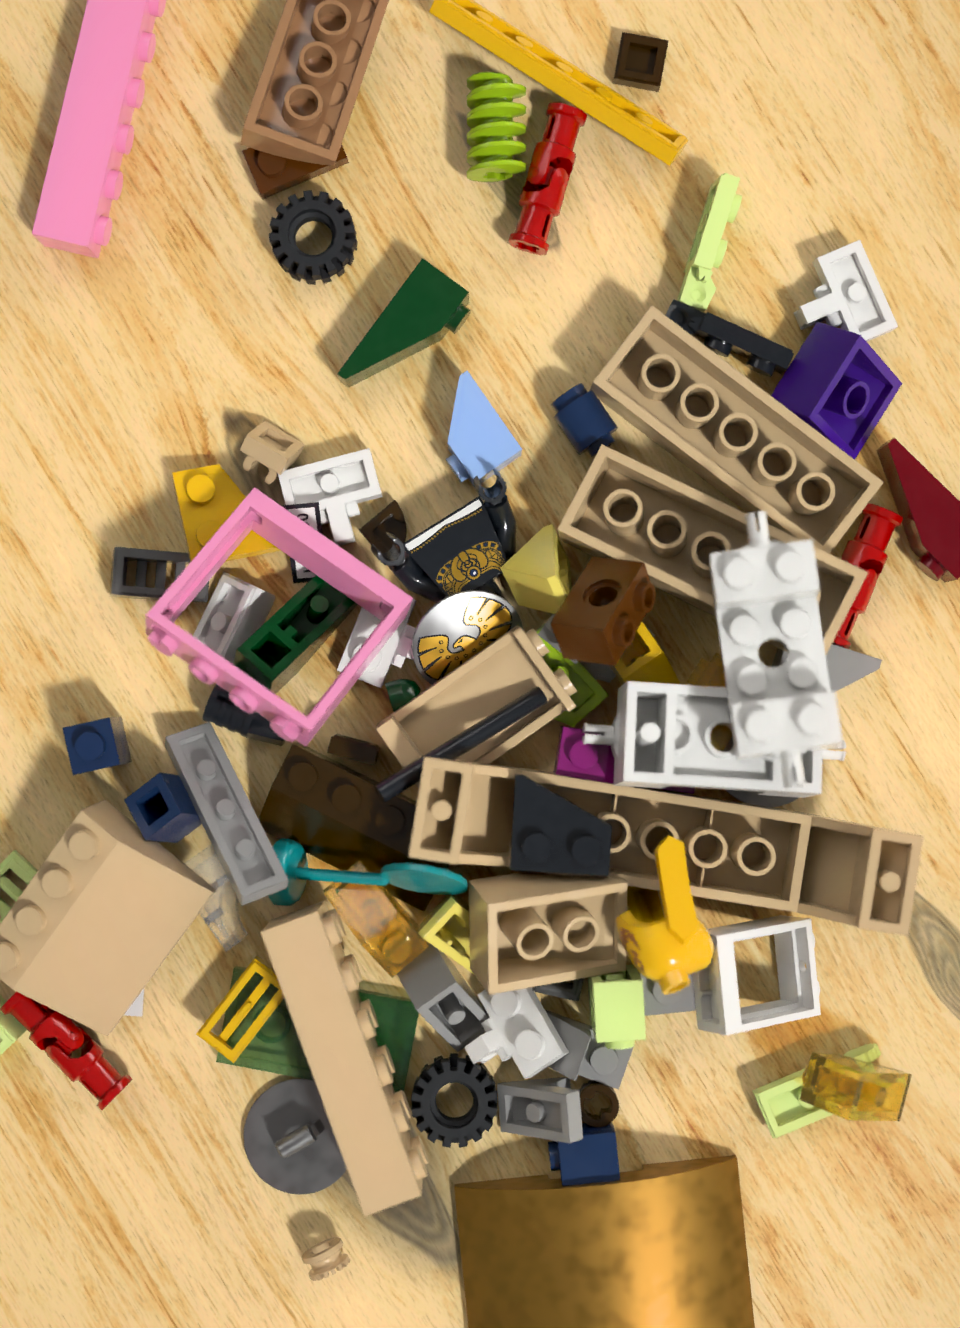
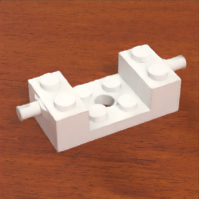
M760 511L757 513L759 532H757L754 512L745 515L749 544L738 550L710 553L709 570L736 760L767 756L780 757L784 780L783 786L784 788L794 786L791 766L794 769L796 787L806 785L801 758L802 754L808 751L837 748L843 743L836 692H831L817 601L820 585L813 539L789 543L770 541L766 519L767 513ZM775 640L785 646L787 660L783 665L768 667L761 662L758 656V649L764 642Z
M627 681L618 688L617 715L612 726L584 723L582 733L601 734L583 735V744L611 745L615 758L614 786L659 789L667 786L758 791V795L806 798L822 793V759L844 761L846 751L827 749L808 751L802 754L801 758L806 785L796 787L794 769L791 766L794 786L784 788L780 757L767 756L736 760L734 746L729 752L716 750L710 741V733L715 725H725L732 730L727 691L723 687ZM843 740V743H842L840 746H838L837 748H829V749H834V750H842V749H845V748H846V743H845V741Z

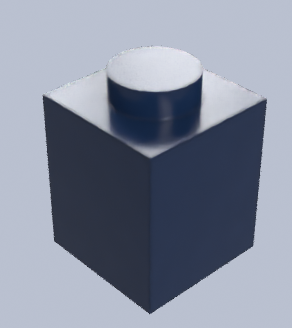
M122 716L108 717L63 728L73 775L132 762Z
M160 772L124 799L144 839L148 841L177 843L202 824L179 775Z
M613 1122L604 1127H592L582 1123L583 1139L573 1143L548 1142L551 1171L560 1170L562 1186L620 1181L616 1132Z

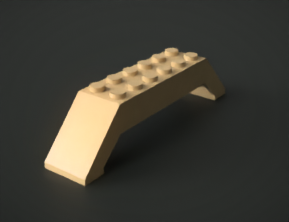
M424 757L409 857L457 865L474 864L510 867L515 773L524 774L534 782L555 794H559L612 826L609 876L544 873L563 876L624 878L628 882L627 886L660 891L654 850L666 836H671L684 842L692 896L797 912L856 926L860 929L905 936L909 934L924 837L922 835L781 808L660 789L614 786V783L561 776L553 772L522 767Z

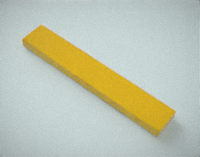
M434 0L429 10L431 14L670 166L682 153L689 141L686 136L475 1Z

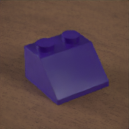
M817 322L782 379L776 385L771 396L855 460L901 387L902 382L860 334Z

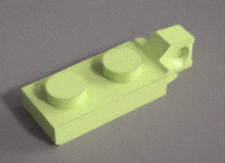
M727 173L721 174L710 187L685 266V276L677 301L701 312L707 310L716 291V287L711 279L713 274L711 270L712 267L719 268L727 249L728 241L722 239L726 223H733L742 200V195L736 194L740 178Z

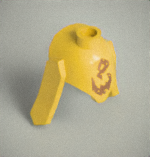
M666 836L654 850L665 919L657 890L627 886V912L616 918L620 940L632 964L642 976L658 982L664 995L678 992L689 986L691 982L688 975L708 967L714 952L713 941L704 925L696 916L687 872L684 842L671 836Z

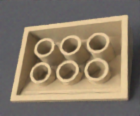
M105 799L82 809L1 922L0 980L12 990L108 1036L212 897L216 889L157 841L145 840L139 827Z

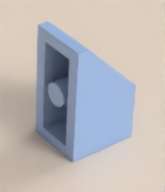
M466 371L459 376L447 442L448 450L452 455L446 458V461L461 483L469 478L474 486L473 480L476 476L483 483L494 475L493 469L500 471L519 458L522 454V448L472 376Z

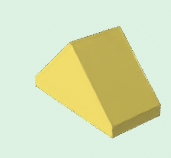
M553 524L543 527L500 568L520 606L556 614L572 589L570 560Z
M458 894L446 895L420 923L418 933L424 940L473 973L470 969L469 904Z

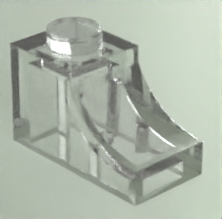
M211 844L184 864L216 889L199 914L227 952L240 943L248 933L240 918L238 898Z

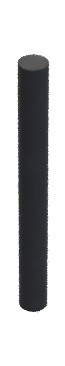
M538 686L376 784L374 789L378 797L385 803L421 781L424 757L455 760L547 703L544 692Z

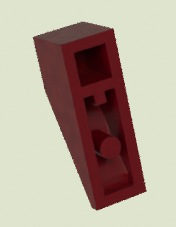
M894 437L884 443L877 450L898 514L903 517L902 525L910 548L920 558L916 563L934 581L941 579L945 583L958 580L960 578V501Z

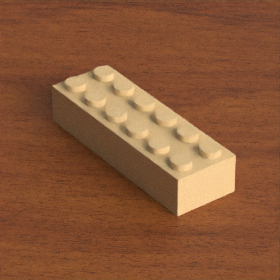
M654 306L648 309L593 381L590 391L593 390L597 398L748 514L754 512L757 519V513L764 511L767 513V524L802 541L813 539L814 547L829 554L884 483Z
M603 444L600 446L557 529L561 541L593 557L644 562L650 582L654 587L715 617L709 570L710 553L738 550L749 544L745 519L746 513ZM755 518L757 532H759L758 522ZM767 524L770 541L781 543L802 541ZM814 547L820 585L817 601L825 655H827L868 572ZM775 640L766 641L767 643L787 652L785 646L782 643Z
M324 900L272 919L261 931V935L364 1217L421 1196L422 1180L428 1176L425 1166L429 1163L427 1153L420 1136L411 1137L409 1131L411 1129L409 1119L412 1118L411 1110L404 1091L395 1092L392 1085V1073L395 1072L394 1063L387 1045L379 1047L377 1044L375 1028L379 1027L376 1013L370 999L361 1000L358 992V982L362 981L361 973L354 955L345 956L341 942L342 937L346 934L337 909L329 911Z

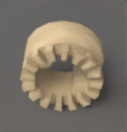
M334 1237L320 1242L302 1255L303 1263L311 1265L312 1269L309 1271L311 1280L319 1281L323 1278H328L329 1271L334 1275L336 1274L335 1268L337 1271H341L343 1267L350 1263L348 1254H342L340 1248L343 1246L341 1238Z

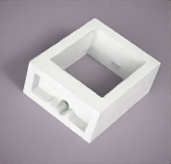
M780 915L706 929L714 945L712 959L708 967L692 973L697 1027L699 1030L731 1035L821 1015L819 1002L820 986L817 980L814 952L815 937L812 932L811 918ZM774 934L780 1000L740 1008L733 942Z

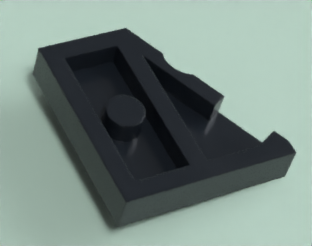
M515 773L510 870L609 876L612 826L559 794H555L534 782L524 774Z

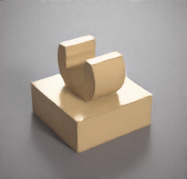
M264 420L246 435L240 451L248 455L243 462V469L249 472L260 462L269 469L264 482L271 484L278 478V474L281 475L298 460L305 444Z

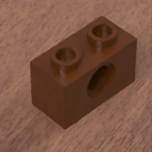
M592 556L550 623L564 659L611 666L617 665L626 648L633 643L635 633L644 617L653 609L655 604V587L650 582L644 562Z

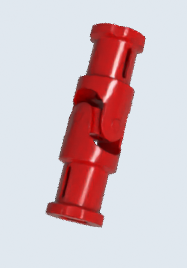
M553 102L548 104L546 110L548 120L542 141L535 144L528 175L518 202L522 207L515 233H511L508 244L512 247L535 255H547L549 231L553 218L560 214L568 180L576 159V153L573 152L579 129L585 125L587 114L582 110L564 103Z
M870 503L862 510L864 516L854 540L847 542L841 560L868 572L832 643L846 649L850 648L851 643L848 639L858 615L865 613L877 579L887 561L888 555L885 553L893 531L895 527L901 525L903 517L899 514Z
M15 992L1 1007L0 1010L5 1015L11 1013L30 1032L29 1039L39 1049L44 1050L50 1060L72 1082L79 1081L98 1100L97 1107L101 1111L132 1081L128 1074L122 1076L103 1057L104 1050L82 1028L75 1025L71 1018L18 992ZM81 1048V1057L71 1058L72 1053L76 1049Z

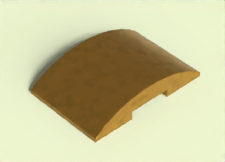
M730 1155L643 1164L642 1170L619 1172L620 1180L562 1186L561 1178L549 1179L548 1174L454 1184L468 1327L755 1328L737 1156Z

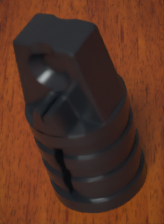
M215 685L204 710V721L215 723L216 726L227 728L229 731L237 732L246 738L279 746L284 745L286 740L272 730L270 721L256 711L253 713L243 711L231 701L229 692L219 685Z

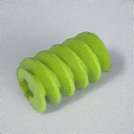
M479 72L467 78V87L470 89V93L467 95V106L471 109L467 114V125L471 128L467 133V144L471 147L467 152V163L471 166L467 171V178L477 182H499L510 179L513 174L526 171V163L513 159V155L526 152V144L513 140L514 136L526 133V125L513 121V118L526 114L525 105L513 102V99L526 95V87L513 83V80L503 73Z

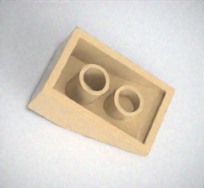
M512 873L468 880L470 969L489 995L626 971L627 953L620 940L616 925V918L627 912L628 882L624 878Z

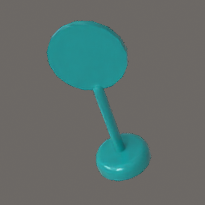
M280 839L275 842L273 850L288 878V885L286 889L268 895L274 905L292 906L301 898L307 880L385 886L389 883L406 890L435 895L462 894L467 891L468 882L459 874L445 869L409 863L385 865L381 868L380 873L308 868L307 855L301 843L291 839Z

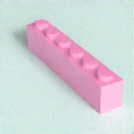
M87 0L32 230V235L43 246L98 259L101 245H108L112 232V219L108 217L112 199L118 200L122 191L123 173L119 171L123 154L128 155L133 145L134 128L130 123L134 108L139 109L143 102L145 82L141 77L145 62L151 63L154 56L156 37L152 31L156 16L162 17L166 0Z

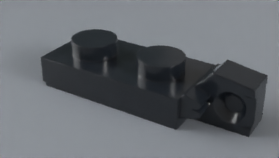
M677 300L672 301L666 313L669 319L690 335L705 339L703 344L714 353L728 357L732 351L748 359L746 362L748 368L765 376L771 377L774 371L782 374L787 370L794 355L792 353L793 350L709 312L703 313Z

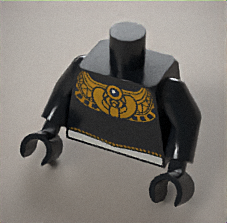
M493 469L497 480L490 488H483L478 476L474 478V486L480 495L405 543L392 532H386L393 541L392 548L386 553H380L372 544V553L381 563L389 566L390 570L408 590L435 603L452 594L468 590L491 592L506 600L494 580L503 575L500 568L516 553V520L508 498L505 495L507 490L506 482L499 470Z

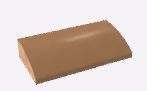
M286 0L243 126L241 145L292 160L335 166L389 0Z

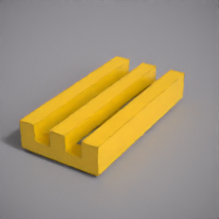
M257 955L196 1033V1035L232 1063L238 1059L284 999L274 968L264 964V960ZM255 972L264 977L220 1035L216 1036L212 1033V1028ZM273 984L278 988V991L235 1047H230L226 1041L269 985Z

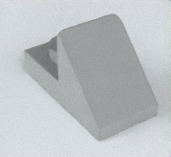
M545 1010L569 1051L567 1055L549 1067L574 1081L577 1080L579 1075L619 1090L633 1047L628 1049H608L605 1047V1042L596 1043L590 1025Z
M559 1077L497 1084L501 1132L564 1143H573L583 1139L579 1090L571 1089L569 1078Z

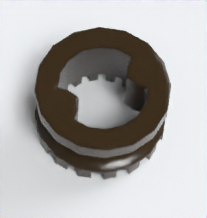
M592 1080L586 1084L583 1083L581 1088L578 1089L582 1121L592 1127H604L610 1124L616 1118L619 1111V1100L614 1088ZM595 1092L605 1093L610 1098L609 1107L601 1108L599 1115H592L584 1109L585 1099H593Z

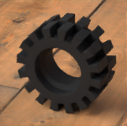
M312 190L303 191L304 197L297 199L296 194L288 197L290 203L287 206L281 203L277 207L278 216L277 218L272 217L270 222L272 233H269V240L280 266L285 272L288 271L292 278L299 282L302 278L306 280L307 284L316 285V280L322 279L325 284L331 282V276L337 274L340 277L343 275L346 264L351 266L354 260L353 252L354 250L357 251L356 230L348 209L345 210L342 202L336 197L334 200H331L326 192L320 191L319 196H313ZM310 221L322 222L332 232V240L329 247L317 255L306 254L296 245L297 231L303 224Z
M450 1053L449 1058L443 1059L442 1055L434 1058V1063L431 1065L427 1063L421 1069L419 1077H416L411 1098V1111L413 1118L415 1117L417 1120L416 1126L420 1132L425 1131L428 1134L427 1139L435 1143L436 1139L443 1141L442 1146L451 1148V1143H459V1148L467 1146V1141L471 1139L477 1142L482 1138V1133L485 1130H490L493 1125V1117L497 1113V1091L492 1075L489 1076L487 1068L482 1063L479 1065L477 1063L473 1064L468 1055H466V1058H460L458 1053ZM460 1083L471 1091L473 1105L465 1115L449 1117L438 1109L436 1095L444 1085Z

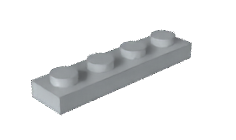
M207 722L165 737V748L241 906L286 889L288 878L211 723Z

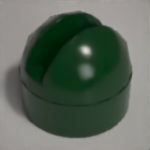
M397 679L385 683L394 712L420 694V687L415 681L409 679Z

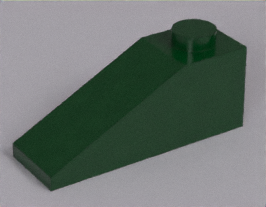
M422 258L337 373L340 382L349 388L441 341L449 330L454 334L457 333L471 313V310L466 307L469 304V292Z
M316 575L236 649L233 665L276 694L302 669L358 604Z

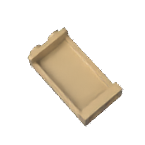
M516 625L377 724L376 730L404 768L538 686L547 698L546 704L455 759L490 764L564 711L570 712L577 707L570 698L577 690L561 667L555 672H552L542 657L550 651L536 631L532 628L524 633L522 628ZM420 781L416 783L418 789L420 788Z

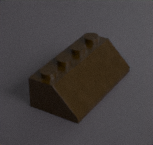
M299 742L292 744L270 788L259 816V821L266 833L278 839L298 841L306 853L342 871L380 873L381 868L385 865L395 863L427 865L445 870L450 865V863L409 857L417 801L400 793L383 803L374 789V786L379 782L307 746L305 747ZM389 883L385 886L372 885L423 912L434 895L406 890Z

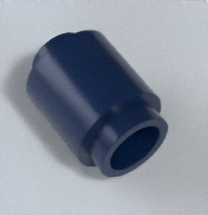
M582 383L562 394L551 404L556 412L553 418L578 455L588 451L591 457H594L602 444L609 447L615 442L611 434L618 429L617 425L593 390L588 392Z

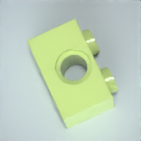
M626 965V971L588 977L590 1025L596 1043L605 1042V1047L608 1049H628L635 1046L634 1040H646L643 980L634 965Z

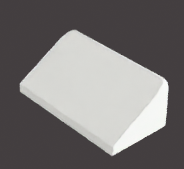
M223 571L193 637L233 664L236 649L264 624L275 601V596Z

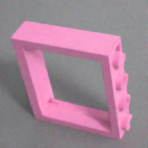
M254 487L146 614V634L148 635L149 642L158 651L167 656H171L174 653L188 663L189 670L199 680L208 685H212L215 682L229 692V698L240 709L247 713L256 711L270 721V727L281 738L289 742L297 740L306 747L406 618L413 597ZM251 530L381 620L307 717L174 623Z

